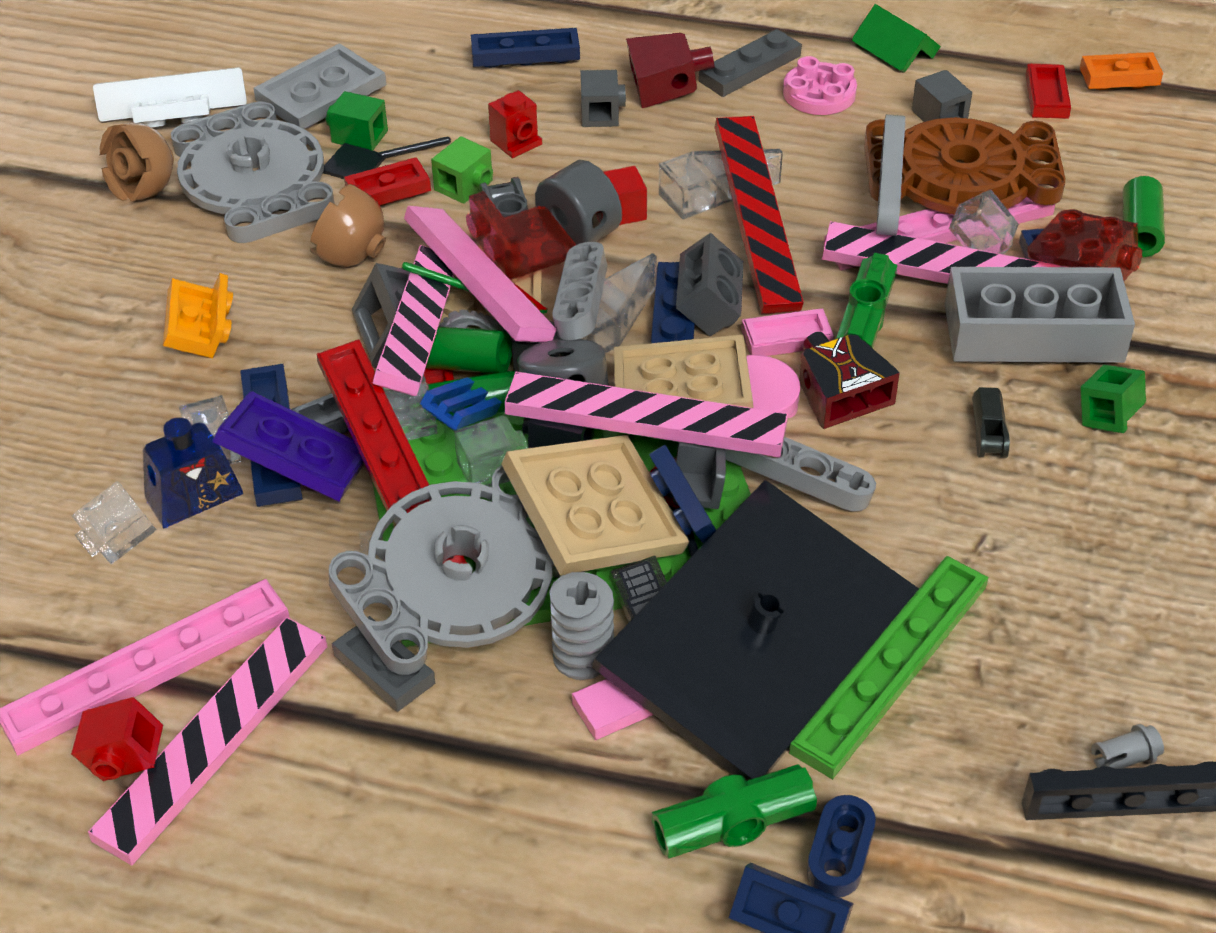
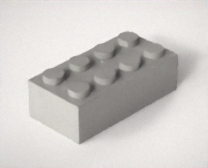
M951 267L945 310L954 362L1125 363L1135 322L1120 268Z

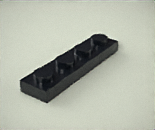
M1208 761L1186 766L1152 764L1144 768L1122 769L1102 766L1093 770L1080 771L1047 769L1037 773H1030L1022 799L1025 819L1045 820L1216 811V762Z

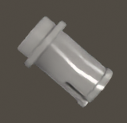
M1136 724L1131 728V732L1104 742L1094 743L1092 745V755L1101 753L1103 757L1094 759L1097 768L1109 766L1115 769H1122L1140 762H1144L1147 765L1155 763L1157 756L1164 753V744L1154 726L1149 725L1145 727L1142 724Z

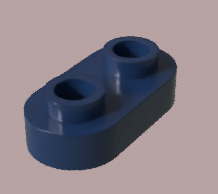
M841 795L831 799L824 806L808 858L807 877L812 887L839 898L850 895L858 888L876 823L875 813L865 800L852 795ZM842 826H848L853 828L855 831L848 833L847 831L840 830L839 828ZM829 870H836L840 872L842 876L835 877L828 875L826 872Z

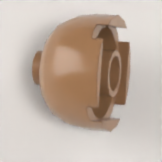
M124 123L107 128L102 135L99 149L100 155L106 154L108 167L101 169L110 191L122 201L127 200V198L130 201L142 200L161 192L169 183L174 163L173 152L164 137L156 129L141 123Z
M349 184L338 192L345 196L338 205L329 202L316 223L310 242L317 245V247L310 248L311 253L333 265L344 267L358 265L368 256L375 258L381 252L386 242V237L382 236L385 226L384 216L378 202L368 193L355 185Z

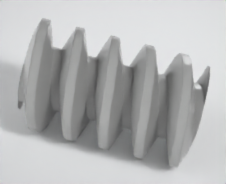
M571 572L558 578L550 589L553 662L559 672L568 678L576 680L593 679L600 675V673L592 668L594 659L614 639L613 592L607 582L597 575L587 572Z

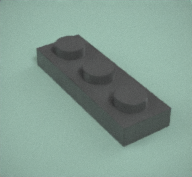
M776 29L714 61L715 68L699 71L698 81L721 97H725L800 57L802 44Z

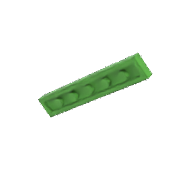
M946 556L790 743L789 754L833 780L987 587L989 577Z

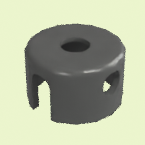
M577 160L541 181L536 189L535 206L542 224L550 236L568 250L580 243L600 240L616 230L622 220V207L617 191L604 172L589 161ZM597 211H602L603 218L600 224L593 228L592 218Z
M584 339L547 341L527 348L517 358L518 371L522 373L609 386L605 351L601 345L593 341ZM558 352H560L561 357L550 356Z

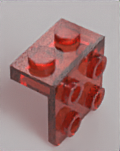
M484 191L469 196L470 214L466 215L468 229L487 256L510 280L565 262L569 249L576 246L575 242L552 213L544 206H537L503 217Z
M1075 209L1060 211L1027 248L1028 257L1038 261L1067 267L1120 268L1124 281L1132 272L1137 271L1142 260V249L1138 247V223L1123 221L1117 217L1086 214Z

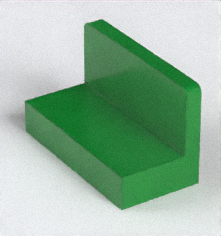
M874 4L852 38L854 43L903 73L907 71L919 51L933 59L941 47L927 34L877 4Z

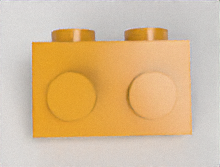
M219 273L213 289L172 278L167 292L163 346L213 359L219 343L226 344L231 331L232 320L226 319L233 300V292L227 291L228 275Z

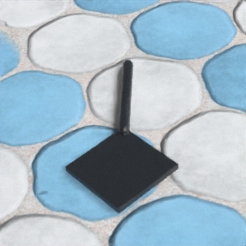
M447 136L381 152L344 143L324 165L323 173L344 179L345 176L378 168L386 158L449 144L451 138Z

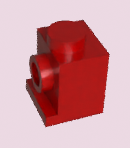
M520 90L506 94L504 97L488 103L490 141L508 156L515 158L542 145V138L538 135L537 105Z

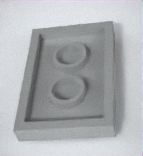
M339 43L253 89L256 101L272 104L276 115L288 123L305 129L326 118L328 108L337 101L344 91L368 96L387 84L385 72Z

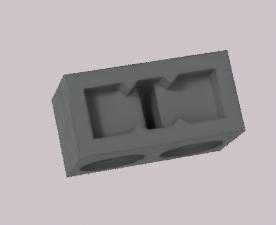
M712 233L707 234L680 253L676 309L709 336H712L724 327L732 326L741 317L744 263L743 260Z

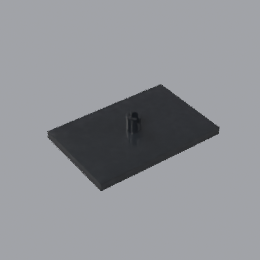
M764 480L594 659L592 668L729 773L741 775L748 781L769 774L788 751L790 743L919 588L767 480Z

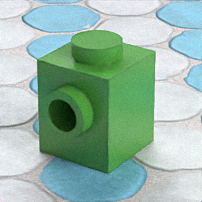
M462 136L431 159L434 190L463 204L479 192V183L489 185L493 181L491 150Z

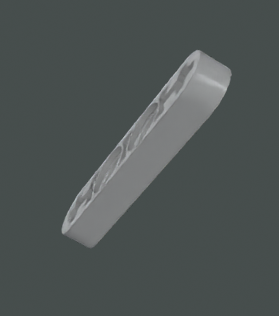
M885 115L876 234L897 236L905 135V116Z
M599 242L580 243L567 252L552 312L556 333L560 339H581L588 336L595 329L608 267L603 245Z
M784 437L780 458H770L765 455L726 449L727 461L845 510L862 511L866 509L876 489V482L867 471ZM801 467L812 468L821 475H810L804 472Z

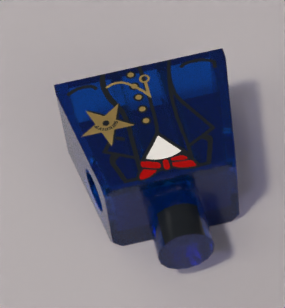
M173 418L167 421L163 427L164 437L146 444L143 448L144 496L163 529L243 494V490L220 445L213 442L214 437L205 423L198 422L191 425L190 421L185 418Z

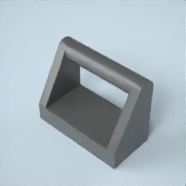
M380 263L374 265L352 307L353 316L374 368L378 366L410 272L402 268ZM382 308L388 324L381 337H379L371 315Z

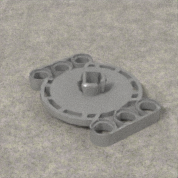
M252 102L181 124L171 132L174 152L180 157L177 175L183 193L198 206L219 214H225L224 221L227 235L234 242H252L318 220L329 202L335 204L332 187L327 183L319 182L324 171V156L318 140L307 130L295 124L277 120L275 108L268 102ZM226 128L230 129V130H226V131H219V130H221V129H226ZM194 139V141L184 142L186 140ZM307 144L313 149L312 151H308ZM190 161L191 169L185 170ZM324 198L322 201L308 202L311 199ZM288 210L286 213L272 214L275 211ZM242 222H252L247 226H235Z
M502 465L495 470L492 476L491 487L480 483L453 481L432 484L409 493L392 505L377 523L369 542L368 555L358 551H345L332 559L329 565V586L332 593L385 666L392 672L399 675H410L419 671L427 660L428 642L440 646L469 648L492 644L513 635L530 622L543 605L552 576L556 578L561 577L536 529L528 524L526 520L528 514L518 495H509L500 489V483L509 479ZM448 494H466V495H470V496H458V495H454V496H448V497H441L442 495H448ZM483 497V498L490 499L491 502H490V501H487V500H484V499H480V498ZM429 499L428 502L418 505L409 513L405 511L413 504ZM394 520L396 526L392 530L389 540H381L384 531ZM455 555H464L476 562V569L472 573V567L469 563L458 564L447 559ZM356 567L364 573L365 577L357 584L347 585L342 583L337 575L343 568ZM541 587L536 598L528 606L526 603L531 591ZM382 603L387 605L392 613L386 620L372 621L365 616L364 610L370 604ZM399 640H410L418 646L419 652L412 658L401 659L392 653L391 647Z

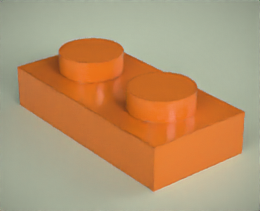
M1153 52L1082 56L1080 70L1088 89L1106 90L1119 87L1143 88L1145 86L1161 85L1163 71Z

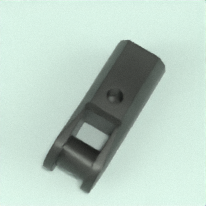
M979 387L972 396L977 456L984 457L985 453H1000L1001 458H1007L1009 455L1010 438L1005 421L1002 392L999 388Z

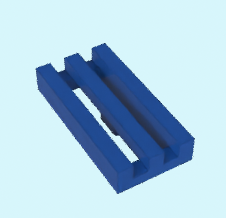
M466 377L426 391L420 405L452 430H458L495 415L502 402L496 397L485 400L488 391L482 387L471 390L474 381ZM470 404L473 405V406H470V407L464 409L465 406H468V405H470Z

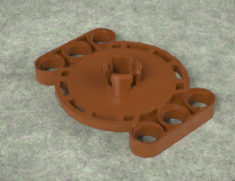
M954 117L922 122L905 130L901 200L907 196L914 202L932 210L953 215L976 216L1007 210L1020 203L1026 197L1040 205H1054L1062 199L1066 178L1055 130L1048 123L1036 120L1023 123L1013 134L1011 131L993 123L971 118ZM884 119L874 120L866 126L864 142L869 193L875 201H878L881 162L878 160L881 159L883 140L875 136H883ZM1029 137L1040 138L1043 140H1034ZM1034 161H1044L1049 164H1041ZM1038 185H1049L1054 188H1043Z

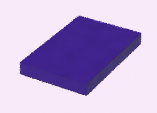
M250 391L217 429L213 440L214 443L338 502H340L365 464L352 438L253 391Z

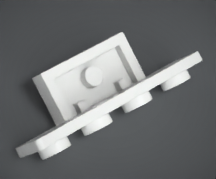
M239 67L96 83L93 86L100 121L133 118L134 123L143 122L144 125L149 127L166 125V119L181 118V123H188L203 118V115H208L210 109L239 106L247 103L243 73Z

